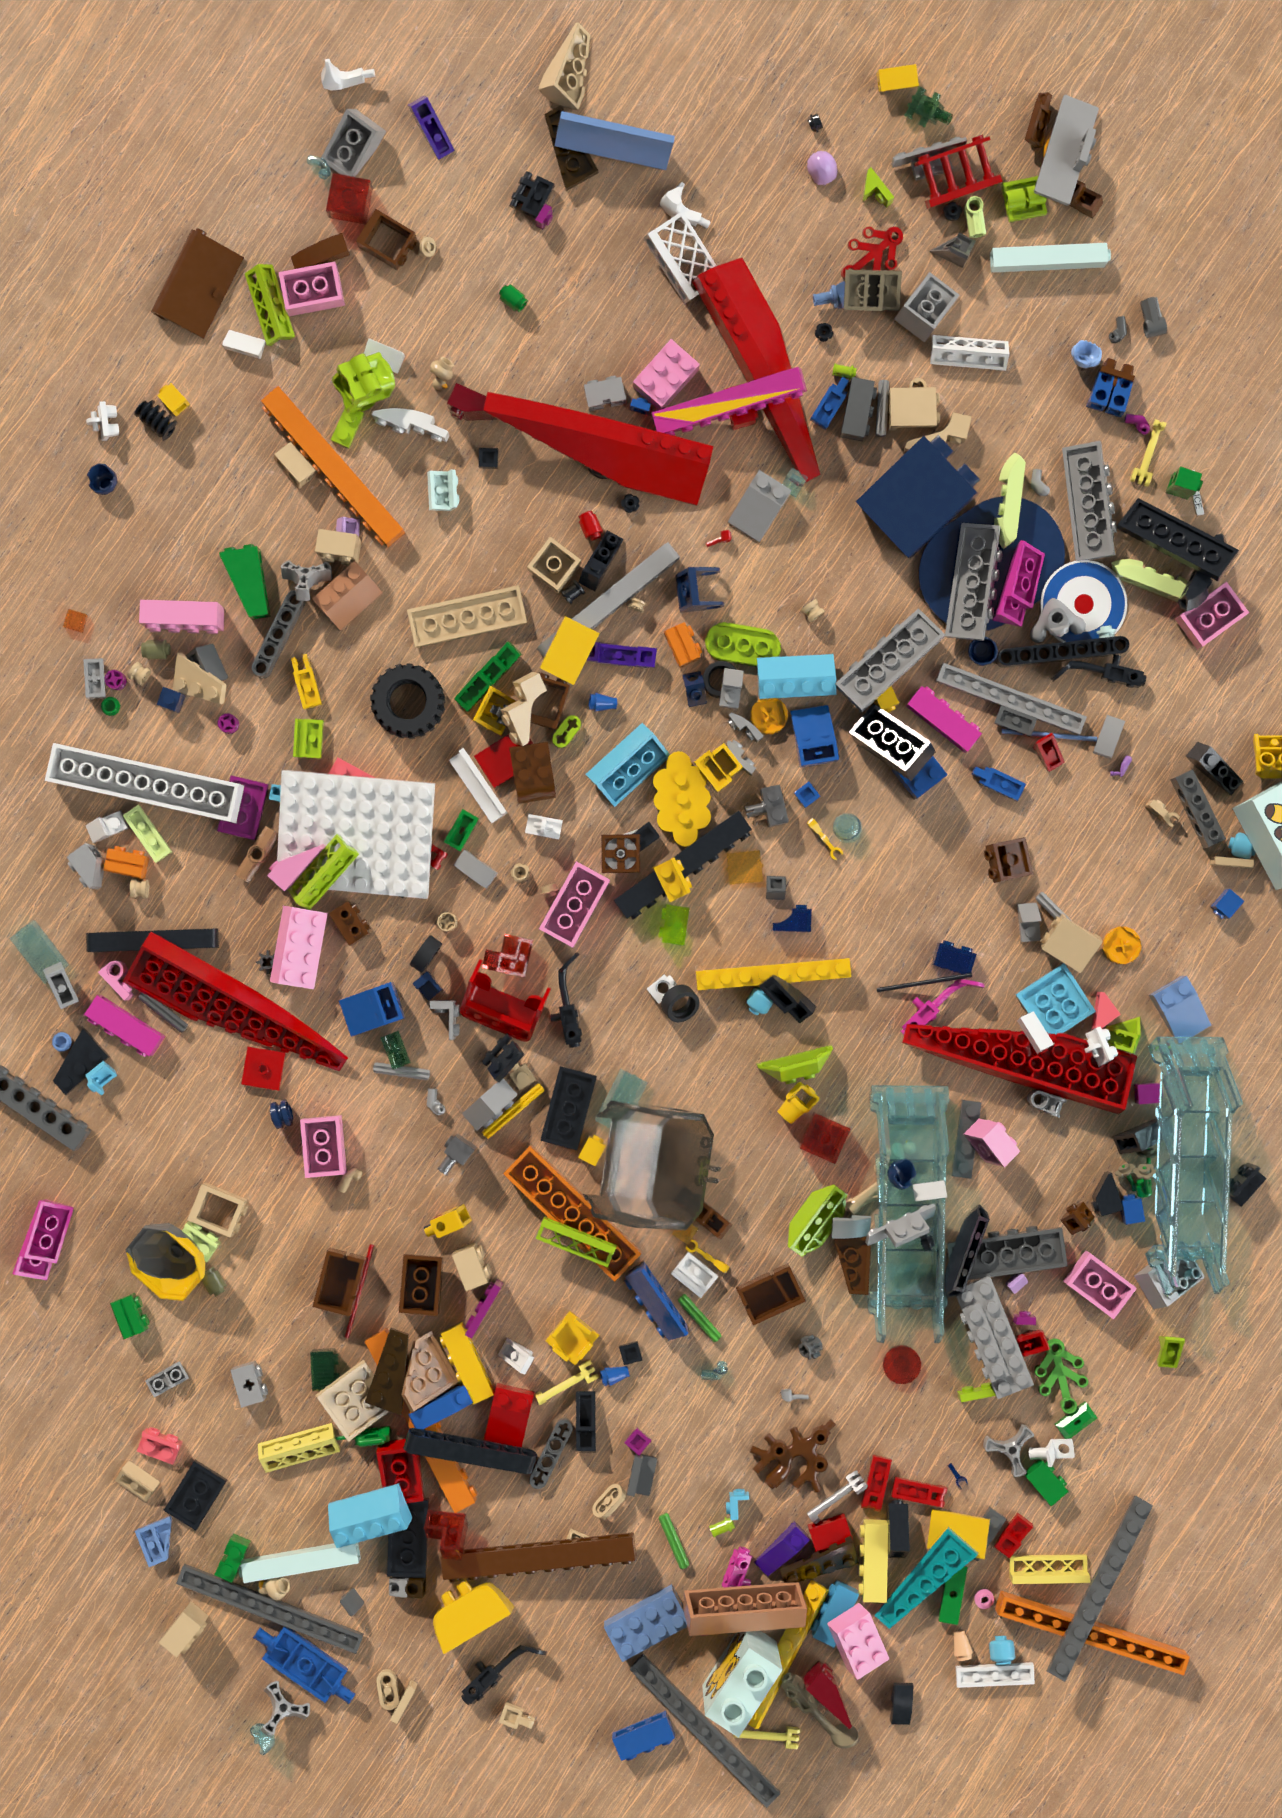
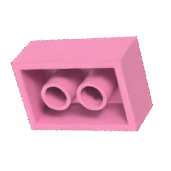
M335 262L279 272L285 309L289 316L345 306L339 271Z
M670 339L633 381V388L658 410L664 409L699 371L700 364Z
M1225 582L1212 591L1200 606L1193 610L1185 611L1175 620L1198 650L1246 616L1249 611L1229 584Z
M342 1115L301 1119L305 1178L344 1175L347 1173Z
M1086 1250L1063 1280V1282L1112 1319L1117 1316L1137 1289Z
M860 1603L827 1623L847 1670L857 1680L889 1660L870 1613Z

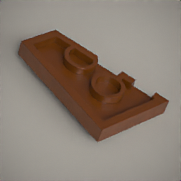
M867 1236L845 1239L834 1238L849 1294H869L871 1245L867 1246L866 1244Z

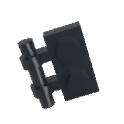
M526 171L518 182L519 186L516 192H513L511 196L512 200L509 206L516 209L518 203L523 204L521 212L536 219L543 206L547 203L555 184L538 175L535 182L530 180L532 173ZM529 188L531 190L528 196H523L525 189Z
M508 1033L503 1038H499L497 1045L492 1050H489L485 1054L486 1057L482 1060L485 1066L491 1063L487 1069L494 1080L499 1083L525 1055L517 1043L514 1041L510 1042L512 1037Z

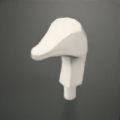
M325 59V66L321 73L323 88L331 91L365 83V78L375 77L374 69L363 71L361 67L350 72L340 71L331 63L330 59Z
M683 182L662 197L660 206L672 218L683 211L692 226L699 224L705 228L709 227L710 221L701 217L702 213L689 210L682 204L681 195L685 186Z

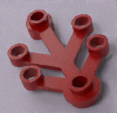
M870 226L864 228L862 236L865 239L872 237L884 239L879 244L859 242L858 239L849 240L847 244L849 250L869 252L854 265L844 266L841 270L842 278L845 280V270H860L873 258L872 270H881L883 250L887 247L888 259L885 261L884 266L887 270L895 269L897 267L895 259L896 247L903 240L901 229L890 227L886 231L874 230ZM867 229H869V230L871 231V235H870V236H867V235H866V230H867ZM892 233L897 235L896 240L892 239ZM852 241L856 242V248L851 247ZM890 260L893 262L892 268L888 266Z

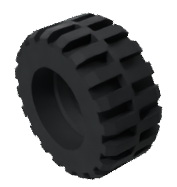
M407 663L406 665H395L396 667L392 669L388 668L385 670V674H380L377 678L378 681L373 685V693L370 695V701L372 702L371 710L376 721L388 733L399 738L415 739L418 736H425V733L435 729V725L440 723L441 716L444 714V703L446 701L442 686L437 678L422 666H414ZM403 684L417 685L423 690L426 697V705L423 712L413 719L400 718L391 709V695L396 688Z

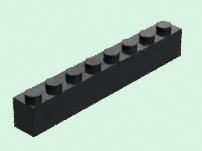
M739 811L674 857L676 861L680 860L684 868L681 871L684 878L691 873L694 875L698 874L704 869L702 865L706 862L713 863L720 858L718 856L720 852L724 850L727 853L735 847L733 843L738 839L742 842L750 836L749 832L752 828ZM654 871L617 897L614 902L627 919L631 917L633 920L642 914L640 912L642 908L646 906L649 909L657 903L656 898L660 895L664 898L666 894Z

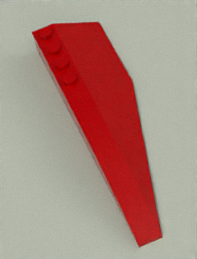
M739 258L715 266L697 275L693 284L747 382L791 369L779 323L744 259ZM788 397L780 404L773 405V402L766 404V408H763V411L803 484L820 476L800 398L792 399V397Z
M487 392L483 409L485 413L504 423L510 424L521 432L523 431L535 440L547 444L548 447L574 461L584 464L587 468L599 472L602 476L612 479L625 488L698 505L714 446L584 412Z
M150 932L123 980L124 983L194 1021H198V1019L207 1022L206 1025L211 1027L216 1025L225 1028V1032L231 1034L237 1032L245 1039L271 1048L273 1045L277 1046L285 1053H289V1051L297 1053L300 1058L314 1059L317 1064L337 1071L342 1069L348 1059L345 1054L320 1034L267 997L153 932Z
M907 1024L902 1043L959 1065L1118 1115L1126 1109L1137 1061V1055L1117 1050L1118 1055L1113 1060L1098 1066L1092 1052L1086 1053L1084 1050L1089 1047L1087 1040L1065 1033L1051 1034L1047 1032L1054 1045L1038 1054L1023 1031Z

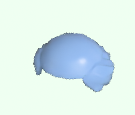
M1081 340L1073 346L1071 355L1075 364L1085 369L1100 364L1102 350L1095 343L1092 344V342L1087 340Z

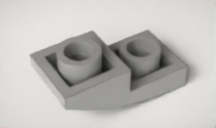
M732 712L728 715L729 720L727 722L733 730L737 729L740 732L746 728L747 731L745 733L751 741L755 740L758 742L764 737L745 718Z
M1109 715L1106 716L1093 751L1094 754L1108 759L1112 758L1125 723L1124 720Z
M728 740L726 746L743 766L742 769L751 776L756 769L753 766L755 763L747 757L741 758L744 750L740 743L735 740L732 742Z
M463 850L454 864L455 867L484 888H488L498 874L485 862L480 861L467 850Z
M852 1215L851 1218H833L832 1238L845 1239L867 1236V1233L870 1231L871 1216Z
M179 1361L148 1378L145 1382L155 1398L187 1380L189 1377Z

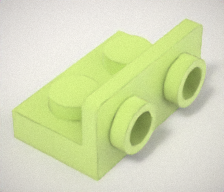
M188 1221L182 1231L200 1248L205 1262H208L221 1244L218 1240L219 1237L212 1232H205L202 1229L203 1226Z

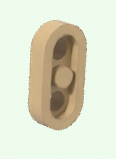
M618 1484L609 1486L594 1503L592 1508L593 1514L599 1519H607L625 1500V1489Z
M384 1669L378 1674L376 1680L379 1701L385 1710H393L397 1707L400 1700L397 1678L392 1670ZM388 1676L390 1681H385L384 1677ZM391 1695L393 1700H388L387 1696Z

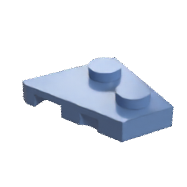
M171 1516L135 1530L148 1567L164 1562L169 1558Z

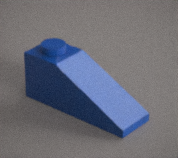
M465 1385L457 1386L408 1415L414 1428L425 1429L462 1410L473 1402Z

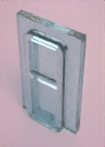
M35 920L9 938L44 984L48 981L43 969L59 962L62 963L64 969L69 966V963Z
M620 1069L595 1121L622 1134L648 1082Z

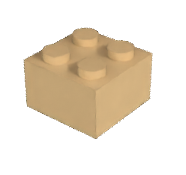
M318 529L315 552L323 562L334 563V561H341L342 565L349 566L355 561L358 564L361 540L357 534Z
M549 537L527 566V569L532 575L559 594L581 565V559Z
M477 1242L459 1248L452 1254L465 1291L488 1283L492 1274L489 1264L484 1263L483 1258L485 1254L481 1245L478 1246Z
M190 1602L166 1631L159 1644L176 1658L180 1653L185 1654L194 1640L199 1637L207 1626L205 1621L208 1615L193 1602Z

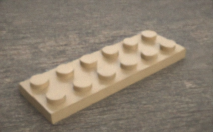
M519 585L407 610L415 648L528 624Z

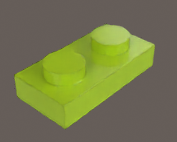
M344 408L331 441L349 449L364 413L358 410L348 414Z
M991 1382L983 1383L981 1387L973 1388V1386L962 1387L961 1391H957L961 1402L996 1396Z

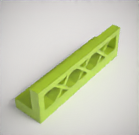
M257 264L245 273V277L266 345L271 346L279 340H291L295 335L285 309L274 267L271 264ZM255 273L257 276L256 284L254 283L252 277ZM260 291L262 292L263 296L262 302H260L259 300ZM265 310H267V312H268V318H267V320L265 319V316H264ZM271 327L273 328L275 334L273 338H271L270 335Z
M336 834L288 889L289 893L298 905L310 910L355 860L359 853L356 849L348 846L340 835ZM339 843L341 846L334 852V847ZM327 857L326 863L321 866L323 859ZM315 871L314 877L309 880L310 874ZM302 885L301 892L297 894L296 890Z
M545 1216L535 1238L605 1267L609 1266L616 1249V1245ZM544 1227L554 1231L555 1236L549 1239L542 1237L541 1234ZM563 1235L570 1237L573 1243L568 1246L562 1245L559 1237ZM581 1242L588 1244L591 1251L586 1253L580 1252L577 1244ZM603 1250L608 1252L606 1262L598 1259L595 1251Z

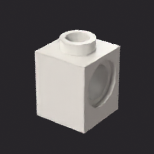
M664 974L647 988L658 1004L662 1001L665 994L658 991V984L665 982L668 984L669 989L677 984L670 975L666 977Z

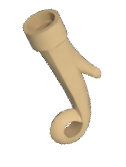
M879 1160L874 1166L875 1173L881 1178L853 1199L850 1198L846 1202V1208L852 1215L858 1213L865 1205L887 1196L885 1193L878 1194L889 1182L888 1168L891 1164L887 1165L886 1160ZM881 1166H885V1173L880 1172L879 1169Z

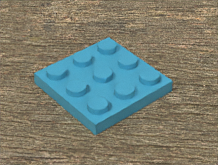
M1065 963L1015 994L1027 1014L1034 1011L1046 1032L1051 1034L1064 1033L1096 1012Z

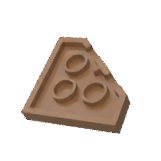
M432 1331L414 1340L402 1390V1397L411 1412H414L459 1382Z

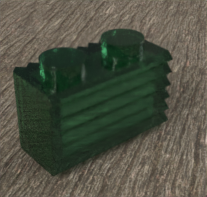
M336 1348L313 1349L310 1352L312 1391H321L340 1377L336 1367L340 1363L339 1353H336Z

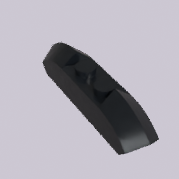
M1217 534L1214 536L1215 538L1227 543L1226 538L1223 534ZM1194 569L1178 600L1179 607L1185 611H1190L1200 606L1209 596L1207 589L1213 580Z
M980 1204L973 1208L966 1216L956 1238L953 1252L950 1255L949 1263L945 1270L944 1289L946 1298L959 1296L965 1291L990 1220L987 1211Z

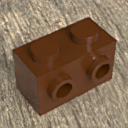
M347 901L331 911L329 915L348 945L352 946L370 935L369 929L371 927L366 919L362 920L358 913L361 911L356 903L352 904L350 901Z

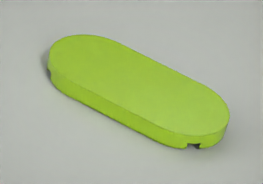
M721 622L713 626L707 632L705 638V646L708 653L719 661L757 667V658L779 657L781 652V643L778 637L772 631L762 628Z

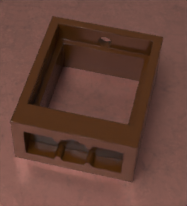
M375 209L356 243L360 249L398 270L400 266L402 267L407 260L406 255L409 250L415 248L417 237L414 231ZM382 223L408 238L395 260L369 246Z
M539 672L545 685L564 690L555 720L531 713L530 723L557 731L571 687L563 679L557 678L555 681L549 679V675Z

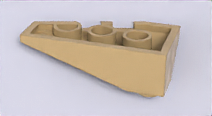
M579 22L575 23L550 63L538 88L550 102L574 110L579 109L585 92L583 77L586 76L587 70L584 67L590 43V34Z

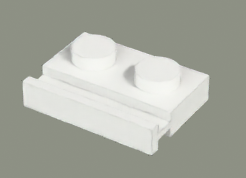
M687 1252L671 1272V1275L700 1298L718 1278L716 1273L690 1252Z

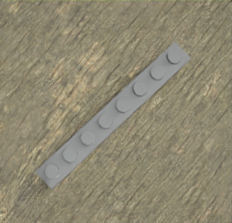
M946 663L942 664L936 682L1036 717L1039 721L1077 735L1081 734L1087 716Z

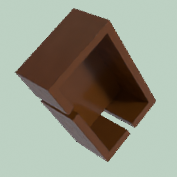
M330 1247L325 1256L312 1307L350 1317L356 1303V1295L359 1291L367 1257L354 1253L346 1256V1251Z
M788 1263L774 1269V1274L772 1275L768 1272L736 1287L753 1326L806 1302Z

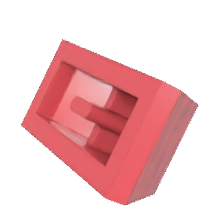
M1097 992L1094 1008L1096 1012L1093 1014L1091 1030L1100 1026L1102 1029L1121 1015L1105 992Z

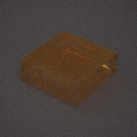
M68 609L63 627L83 633L88 615Z

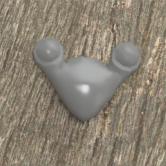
M1051 598L1045 604L1038 622L1031 629L1030 637L1033 642L1040 643L1045 640L1046 631H1049L1053 636L1062 637L1069 631V627L1070 631L1075 635L1082 634L1085 631L1086 623L1061 601Z

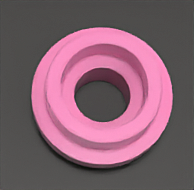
M981 1589L976 1592L974 1600L979 1608L988 1609L994 1603V1596L991 1591ZM988 1597L987 1602H982L981 1599Z

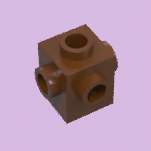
M1081 1202L1077 1205L1073 1203L1067 1207L1066 1214L1060 1220L1070 1234L1074 1235L1090 1228V1223L1095 1216L1087 1205Z

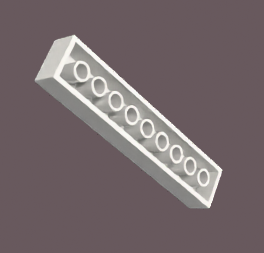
M53 743L45 781L232 823L237 821L244 786L241 784Z

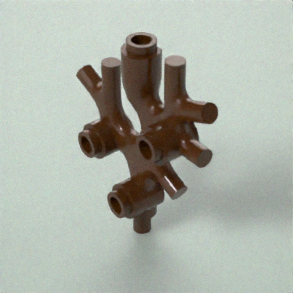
M830 1419L825 1425L822 1424L815 1427L812 1435L807 1438L800 1436L797 1427L791 1428L790 1432L793 1442L789 1446H786L785 1442L780 1439L776 1440L768 1433L764 1439L770 1444L769 1450H762L753 1445L750 1449V1453L759 1456L761 1459L753 1467V1470L759 1474L772 1460H777L778 1466L766 1476L767 1479L765 1480L766 1484L773 1490L788 1477L793 1458L801 1456L805 1458L807 1468L792 1484L799 1489L805 1482L809 1481L814 1493L821 1491L817 1475L818 1472L821 1473L827 1469L828 1462L824 1455L817 1454L816 1448L817 1445H824L828 1441V1436L831 1434L830 1430L836 1425L835 1422ZM819 1434L824 1435L822 1439H818L817 1436ZM778 1447H781L782 1451L777 1452L776 1449ZM823 1462V1465L817 1466V1463Z

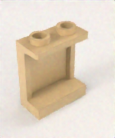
M936 387L890 388L888 396L889 431L910 427H931V429H935L937 424L940 423V412H937L936 405H939L940 396L939 393H936Z
M1061 914L1060 917L1057 916L1051 924L1052 929L1049 933L1045 932L1040 940L1042 942L1041 948L1081 973L1102 944V938L1095 933L1094 935L1067 919L1066 915Z

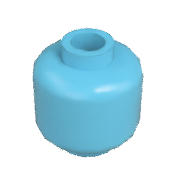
M1239 832L1235 838L1231 837L1228 848L1232 849L1231 853L1233 856L1243 859H1250L1251 856H1255L1256 852L1246 833Z
M759 987L753 988L746 1000L749 1011L755 1015L768 1013L774 1003Z
M995 1636V1640L989 1643L990 1659L996 1662V1665L1011 1664V1661L1015 1659L1014 1642L1007 1639V1636Z

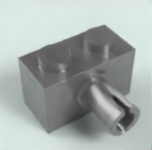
M780 784L760 790L762 803L745 806L746 812L754 810L747 813V818L764 814L767 818L768 827L789 822Z
M457 1134L455 1137L451 1135L444 1145L446 1147L444 1153L447 1156L437 1169L447 1176L456 1162L464 1165L477 1146L460 1134Z

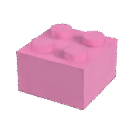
M978 1119L964 1133V1136L986 1163L1005 1167L1020 1152L1016 1146V1141L1005 1132L1006 1128L1000 1122Z

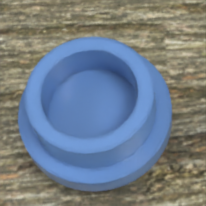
M60 1032L53 1037L52 1045L57 1051H66L71 1047L72 1039L69 1034Z

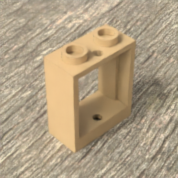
M205 1182L200 1187L187 1220L227 1237H232L234 1233L237 1234L240 1230L241 1223L239 1221L241 1216H245L249 1206L246 1205L248 1199ZM209 1193L238 1204L229 1229L199 1218Z

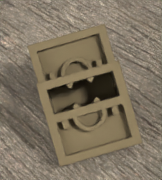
M845 270L843 310L899 311L902 271Z

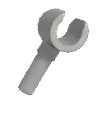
M791 1389L781 1390L782 1399L787 1402L793 1399L808 1400L809 1398L808 1395L803 1394L792 1395Z

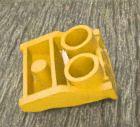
M1254 734L1255 775L1263 779H1282V736H1258V734Z

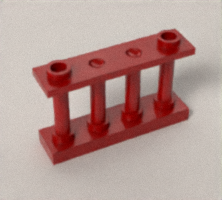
M982 134L972 138L973 142L932 157L929 154L918 157L919 161L913 163L914 167L922 165L931 194L929 195L930 199L925 201L927 208L1003 182L1001 174L995 176L994 172H991L983 143L991 140L990 136L984 138ZM975 145L984 172V180L980 182L973 178L965 150ZM956 152L959 154L966 178V187L960 189L955 184L947 155ZM939 158L948 184V193L943 195L937 190L929 163Z

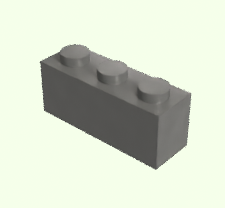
M852 377L841 438L863 442L864 437H868L870 425H867L868 417L872 418L874 406H870L871 400L875 399L877 388L874 387L875 381Z

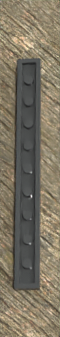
M1137 1496L1133 1497L1046 1670L1066 1682L1153 1505Z
M187 1564L183 1565L176 1582L180 1586L357 1654L364 1633L282 1601L273 1600L267 1595L260 1594L236 1583H231Z
M644 1654L630 1666V1671L766 1808L780 1795V1791Z

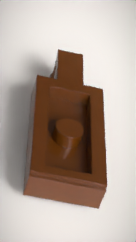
M1049 92L1038 94L1026 132L1025 140L1034 148L1042 147L1052 113L1049 110L1052 95Z

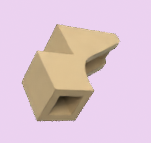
M953 412L948 426L943 431L925 437L930 442L939 435L945 442L950 440V443L957 445L964 443L967 439L971 416ZM921 438L908 441L903 453H906Z
M531 672L513 682L515 687L514 693L520 700L501 709L503 714L502 721L510 730L509 736L511 741L520 746H524L529 742L532 704L540 694L547 691L540 674Z

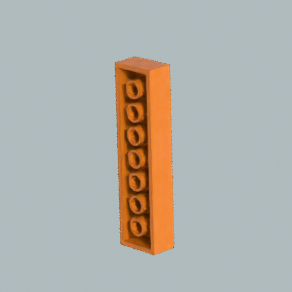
M532 1145L503 1173L548 1218L615 1244L616 1249L609 1266L605 1267L596 1263L614 1282L642 1254V1251ZM583 1242L577 1244L584 1253L591 1251L590 1245ZM603 1250L595 1251L598 1259L606 1262L609 1253Z

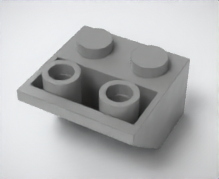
M85 843L67 856V859L70 861L68 865L81 876L79 880L84 887L100 889L102 887L105 859L95 845Z

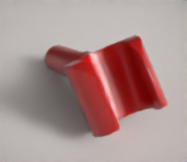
M730 530L720 531L721 538L707 542L706 546L710 547L717 543L730 542L732 539Z

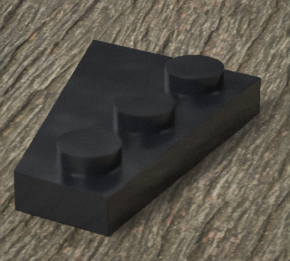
M85 1028L81 1030L53 1079V1082L65 1095H68L86 1079L88 1072L110 1057Z

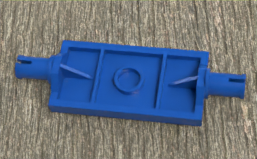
M284 1626L280 1633L273 1637L260 1627L254 1635L253 1639L267 1647L262 1660L324 1703L334 1694L347 1704L355 1696L356 1693L343 1686L341 1682L348 1668L292 1629Z

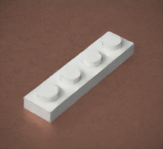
M1033 1662L1005 1665L955 1666L957 1688L1035 1684Z

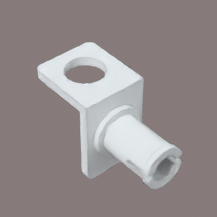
M1050 1439L1046 1447H1030V1460L1047 1459L1048 1467H1052L1055 1459L1074 1458L1073 1440ZM1066 1444L1069 1447V1452L1066 1454L1061 1453L1058 1448L1059 1445Z

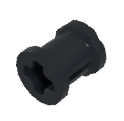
M574 580L572 585L566 590H561L560 593L571 605L573 600L581 594L584 595L585 591Z

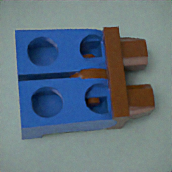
M1107 358L1104 365L1098 371L1086 407L1101 412L1105 409L1104 413L1121 418L1126 411L1135 378L1133 375L1134 366L1124 364L1121 371L1115 369L1117 361Z

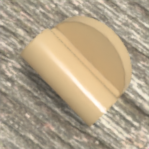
M423 236L418 256L423 258L425 256L431 257L436 251V243L431 237Z

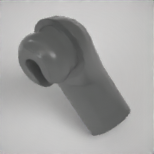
M1125 316L1116 318L1117 328L1109 334L1111 343H1118L1126 336Z

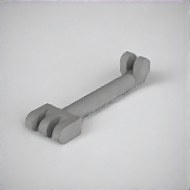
M854 1471L845 1477L849 1482L847 1485L807 1512V1515L814 1524L820 1521L818 1514L849 1492L854 1490L858 1495L868 1487L863 1482V1478L861 1476L858 1477V1471Z

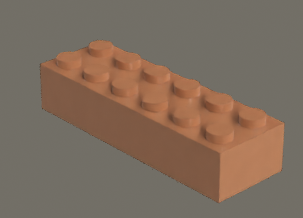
M799 1582L684 1591L683 1610L689 1636L806 1626L807 1607Z

